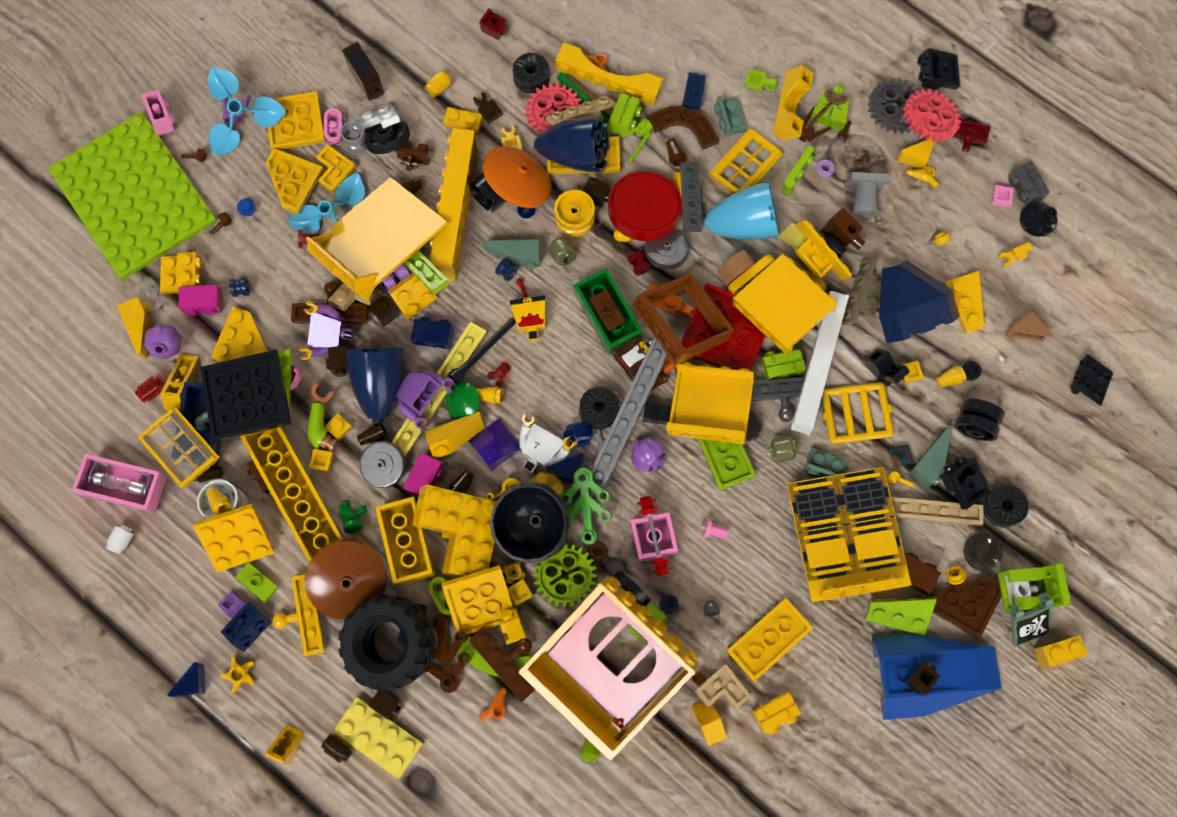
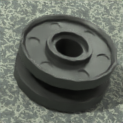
M526 53L515 60L512 69L515 86L520 91L531 94L536 93V88L542 90V85L547 87L550 80V67L548 61L542 55Z
M605 387L588 389L580 400L579 414L581 420L588 427L600 430L608 428L614 423L619 412L617 396ZM596 405H601L604 407V410L598 412L594 409V407Z
M1001 485L989 491L982 503L986 519L992 525L1000 528H1009L1022 522L1029 510L1026 495L1019 488L1012 485ZM1002 502L1008 504V511L1003 509Z

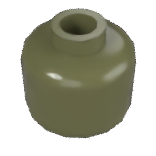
M557 238L552 241L549 247V254L556 264L569 265L575 259L576 250L567 238Z
M789 435L773 439L771 442L772 447H768L771 458H776L779 463L792 460L796 457V453H799L795 438L791 439Z

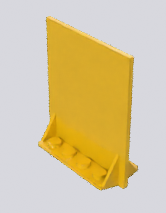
M390 177L324 234L312 238L307 237L308 247L306 249L335 277L341 280L346 288L349 287L356 295L368 303L374 288L448 225V222Z

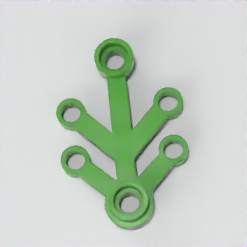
M580 468L574 474L575 483L567 493L562 494L560 497L563 499L565 495L568 496L569 501L566 503L568 505L572 502V497L581 489V497L569 511L570 524L574 522V517L582 509L584 531L581 534V539L585 544L590 545L598 540V533L592 528L591 508L599 514L603 522L612 519V512L603 508L589 495V488L598 494V499L601 502L608 501L611 495L608 490L602 489L593 481V473L589 469ZM582 474L586 476V480L584 482L580 479V476ZM603 492L607 494L605 500L601 498ZM604 512H607L609 514L608 519H605L603 517ZM587 533L591 534V540L586 539Z

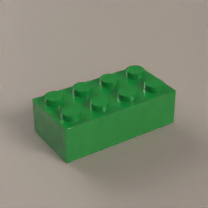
M607 268L573 285L574 294L608 355L612 354V349L634 338H642L643 331ZM604 290H607L625 320L624 324L609 332L589 301V298Z

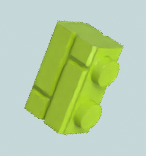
M623 93L619 95L609 119V132L619 133V135L627 137L626 133L636 127L637 121L635 118H639L642 112V107H640L641 100L639 98L630 97Z
M793 347L787 356L783 352L776 354L775 351L764 354L765 356L761 359L765 380L801 375L806 370L800 348L794 349Z

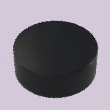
M969 361L962 366L967 381H974L981 375V367L976 362Z

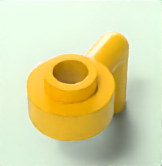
M508 478L502 484V491L497 494L488 493L486 499L497 502L503 492L521 482L515 478Z

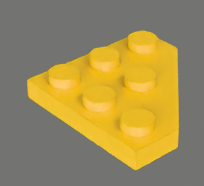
M273 148L265 163L283 209L299 215L324 169L320 165Z
M232 307L211 358L223 362L268 351L252 314L248 311Z

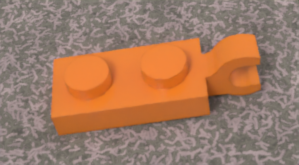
M651 282L646 291L654 289L659 285ZM676 294L652 303L653 306L674 317L678 312L684 317L689 318L693 310L689 305L683 304L684 299Z

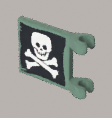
M1047 592L1039 595L1041 607L1026 613L1019 610L1017 604L1009 607L1012 617V644L1014 647L1051 633V606L1054 604V600L1048 598Z

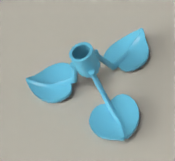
M214 66L211 67L208 76L210 94L218 101H223L228 97L227 110L231 114L229 115V128L225 124L220 123L210 129L209 143L214 155H225L235 150L240 143V134L232 130L234 116H240L243 111L254 113V121L259 126L267 128L277 124L286 111L279 102L265 96L254 100V109L243 106L239 100L232 99L231 97L239 89V81L236 76L229 71Z
M358 173L351 175L336 190V199L340 202L323 200L318 204L317 208L313 205H305L299 215L294 213L287 219V222L297 232L305 235H312L318 232L321 227L319 220H322L323 217L332 219L337 223L338 220L335 217L337 210L334 206H345L346 203L350 206H355L365 198L366 191Z

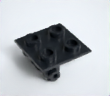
M1086 354V357L1079 362L1080 365L1076 371L1077 375L1074 376L1075 380L1070 386L1071 393L1079 394L1081 392L1099 406H1102L1113 372Z

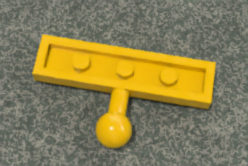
M305 574L291 577L297 613L290 615L277 613L272 619L273 626L277 629H283L288 623L298 621L304 656L324 653L326 651L319 611L313 606L307 596Z

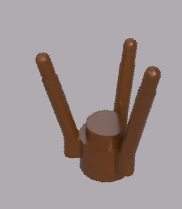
M829 102L810 123H807L815 107L811 109L804 119L799 140L811 142L818 136L831 130V127H828L813 135L815 129L812 125L828 110L832 102Z

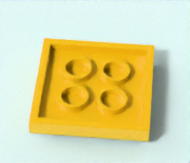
M317 91L273 98L283 106L286 113L277 124L267 127L271 150L273 148L284 150L326 142Z
M253 504L199 520L193 524V528L216 572L274 554V548Z
M500 565L442 582V588L457 632L471 634L483 627L487 629L500 625L499 622L503 621L501 613L505 610L513 609Z

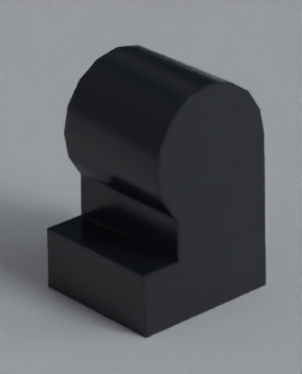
M646 401L642 422L667 425V422L670 420L671 407Z

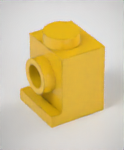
M517 609L503 611L501 613L503 621L499 623L506 644L526 638Z

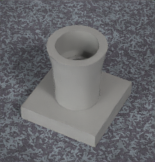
M852 172L844 183V189H856L852 215L858 217L878 215L876 192L881 191L889 182V174Z

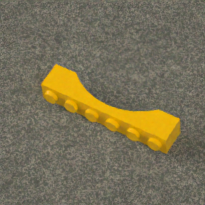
M564 42L556 58V70L559 72L573 75L579 80L584 79L596 86H603L612 92H619L630 97L639 98L645 104L655 105L662 89L663 78L647 72L630 76L606 72L591 63L580 48Z

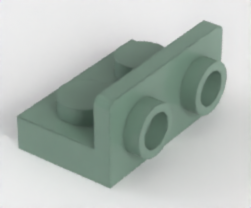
M721 96L717 97L714 111L716 115H719V127L721 131H724L725 137L746 132L747 127L737 97L722 100Z
M811 448L804 471L808 472L809 476L815 478L845 474L849 461Z

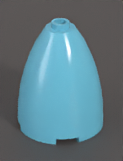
M763 182L744 188L722 200L707 213V218H704L705 228L714 234L741 240L778 237L780 234L770 182Z

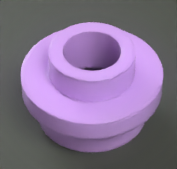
M822 160L816 166L817 174L824 178L830 177L835 170L830 160Z

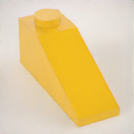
M137 296L117 305V308L136 354L144 360L147 359L148 350L144 346L145 334L151 325L149 314L151 309L146 301L143 302Z
M179 355L160 393L165 410L169 411L176 407L180 411L184 382L194 383L199 356Z
M477 412L424 432L434 459L453 453L485 427L480 413Z

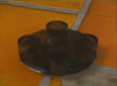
M976 533L965 542L963 553L968 565L973 569L981 572H990L996 569L1002 562L1004 548L992 536Z

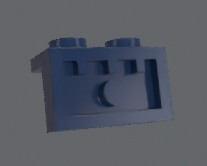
M248 601L221 630V633L234 647L245 652L271 624V620L264 616L254 604Z

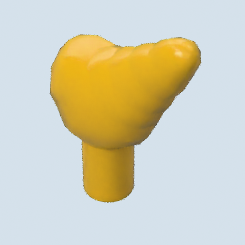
M926 166L923 169L906 170L907 175L923 182H928L933 189L940 185L934 178L935 169L933 167Z

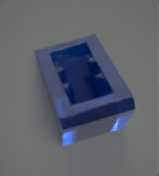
M581 453L547 466L546 471L558 479L573 485L574 474L581 468L584 456Z
M194 662L167 695L177 698L205 694L204 664Z

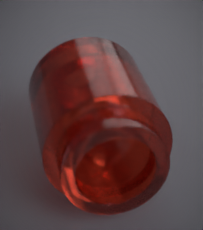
M151 376L140 384L134 392L143 403L150 402L160 395L165 384L159 377L154 378Z

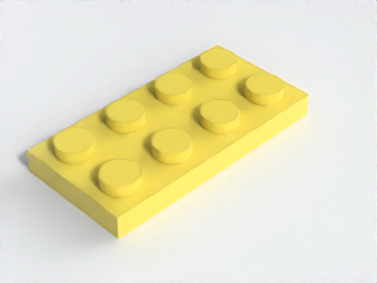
M359 697L355 698L333 730V733L398 779L402 777L424 744L392 720H387L368 706V703Z

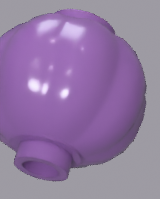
M157 324L147 330L144 346L152 356L168 359L179 352L182 338L173 326Z
M656 438L637 439L631 445L633 449L631 454L632 464L642 472H651L653 469L657 471L666 461L664 458L666 454L665 446Z

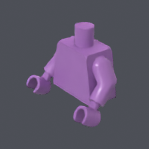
M430 370L418 373L410 372L402 380L396 394L399 398L397 403L400 412L411 422L414 421L416 427L421 431H424L420 427L421 423L425 422L429 425V422L417 416H421L441 385H443L448 393H451L452 389L447 387V385L452 384L456 386L451 378L444 380L442 379L443 376Z

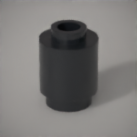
M826 233L823 236L826 244L831 250L836 252L840 259L847 251L845 249L846 244L833 234Z

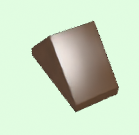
M1032 311L1014 324L1006 332V336L1044 341L1050 336V331Z

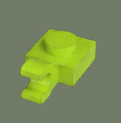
M749 69L744 88L762 92L764 87L770 92H775L778 80L767 78L766 72Z

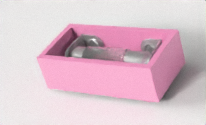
M85 454L72 492L81 496L155 514L168 476L158 471Z

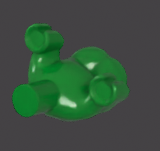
M350 500L342 501L338 508L344 532L347 534L358 532L363 528V523L359 516L368 512L366 505H359V509L356 510L351 508Z

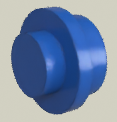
M245 198L238 202L237 211L240 215L251 216L254 214L256 205L251 199Z

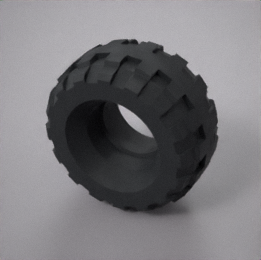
M379 595L356 605L353 611L344 619V626L340 630L338 640H340L339 656L344 661L345 665L343 667L347 673L351 674L360 685L377 691L399 689L418 679L426 671L429 663H431L434 655V645H436V636H434L432 629L434 626L431 619L425 614V610L419 604L411 601V599L398 595ZM386 622H391L398 626L405 640L402 655L394 661H386L381 658L374 647V634L377 628Z

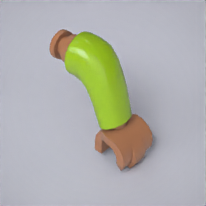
M316 382L310 390L312 405L307 427L308 440L315 448L322 447L325 449L327 447L329 448L328 451L331 452L338 440H332V436L327 434L328 430L324 427L325 405L331 401L334 392L330 391L324 398L319 397L316 393L320 390V384Z

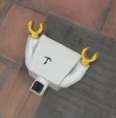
M526 412L522 418L524 423L519 435V448L522 450V455L527 458L523 469L533 473L537 465L546 469L548 466L553 467L563 462L571 451L570 448L577 445V441H574L571 445L569 443L571 436L563 441L538 425H531L535 421L536 415L534 414L532 420H529L527 418L528 412Z

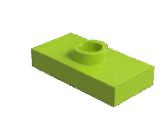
M250 562L235 577L265 603L279 588Z

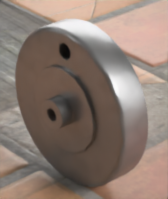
M672 231L667 236L658 240L646 241L644 253L651 265L665 270L675 269L687 260L689 244L682 234Z
M378 441L370 444L364 449L360 457L359 468L361 475L367 483L374 487L386 488L397 484L403 478L406 471V458L403 451L396 444L389 441Z

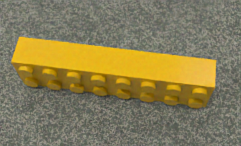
M453 128L452 135H448L449 151L445 153L446 168L442 170V179L444 181L443 185L439 187L441 199L436 204V213L445 219L448 225L430 239L432 251L427 257L450 281H456L471 193L469 183L473 180L478 150L475 130Z
M283 426L240 436L308 562L323 546L345 539Z

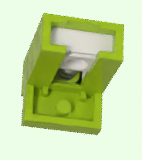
M1063 564L1006 570L998 573L1005 613H1009V607L1015 604L1022 611H1031L1041 607L1039 595L1047 592L1048 598L1054 600L1051 609L1071 605L1070 592L1068 591Z

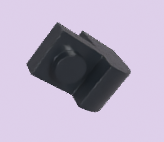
M877 348L864 359L870 372L886 386L901 382L910 372L907 366L895 363L890 353L886 350Z

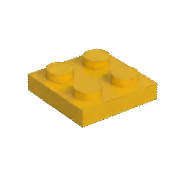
M413 273L388 290V293L407 320L437 299V296L433 295Z

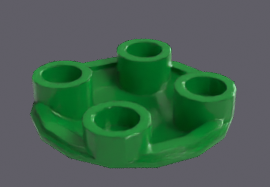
M461 382L459 385H453L451 387L452 392L446 394V409L455 419L474 414L481 408L479 393L471 383Z

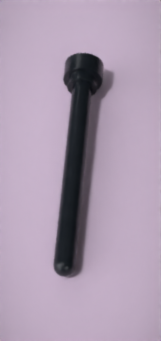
M509 319L460 368L452 369L447 374L448 378H451L455 385H459L464 380L465 373L515 325V320Z

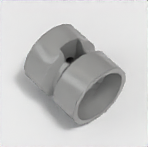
M357 121L344 123L340 133L347 150L354 154L364 152L367 148L365 146L366 134L363 126Z

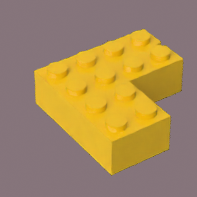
M431 485L420 487L412 526L450 535L442 574L462 577L489 569L494 540L490 532V520L496 501Z

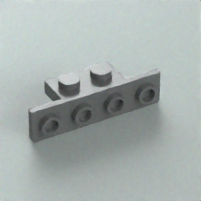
M682 162L680 164L683 231L702 232L703 205H701L702 188H700L699 163Z

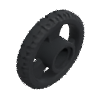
M403 121L386 128L379 124L366 136L365 146L373 154L392 152L400 148L408 140L410 129ZM380 142L381 145H373V143Z

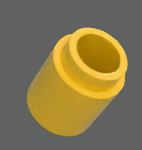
M439 70L426 82V91L432 97L439 96L451 85V77L447 72Z

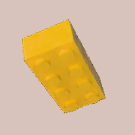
M414 497L375 507L393 584L397 587L436 576L424 528L412 526L417 500Z

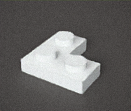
M387 104L380 106L376 111H367L361 117H358L364 129L381 123L383 128L400 122L393 106Z

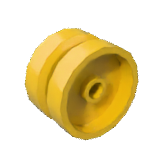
M574 189L559 195L554 206L557 228L564 235L575 238L590 232L595 220V206L592 198L587 193Z

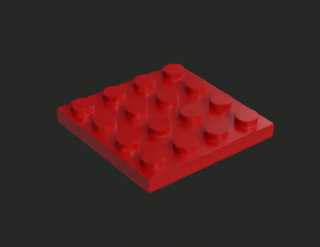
M706 283L703 290L709 295L716 307L720 309L722 315L735 331L727 342L694 357L719 368L726 366L730 367L731 370L744 368L751 371L765 335L733 305V297L736 294ZM697 307L694 309L681 340L685 349L717 335Z

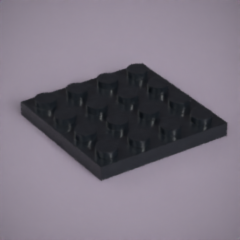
M277 349L200 367L213 442L292 424Z

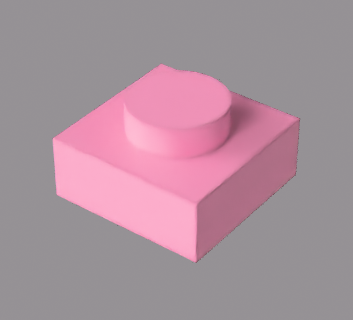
M995 185L991 204L1010 208L1014 188Z

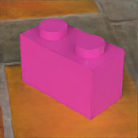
M217 285L179 287V309L187 316H196L201 313L206 315L222 313L223 291Z
M420 453L403 487L404 490L418 497L420 487L424 485L434 486L437 479L440 480L443 476L444 468L442 462Z

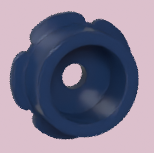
M664 595L661 598L662 601L659 606L666 614H673L674 611L676 612L679 609L676 596Z

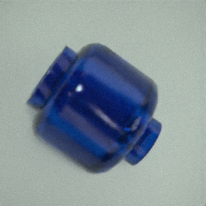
M579 421L567 425L563 436L564 439L571 436L569 443L572 445L574 441H577V445L573 448H578L590 444L591 437H593V429L586 422Z

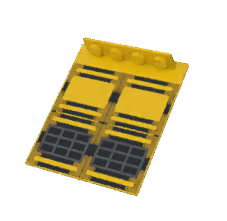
M884 467L787 483L812 603L877 591L881 593L883 590L911 586Z

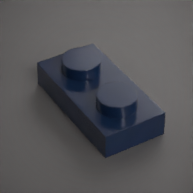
M688 73L682 106L688 109H700L706 75Z

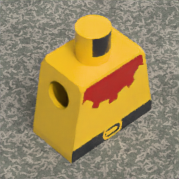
M545 295L509 300L519 333L527 332L528 341L530 342L539 340L538 330L545 329Z

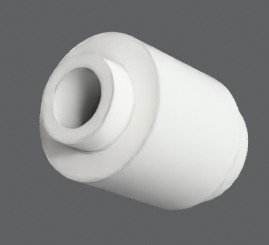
M123 524L120 527L115 526L106 541L108 544L105 548L120 555L122 551H125L134 535L130 533L132 529Z

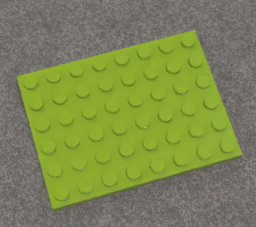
M142 111L48 167L57 184L122 281L217 222L159 135H156L154 128Z

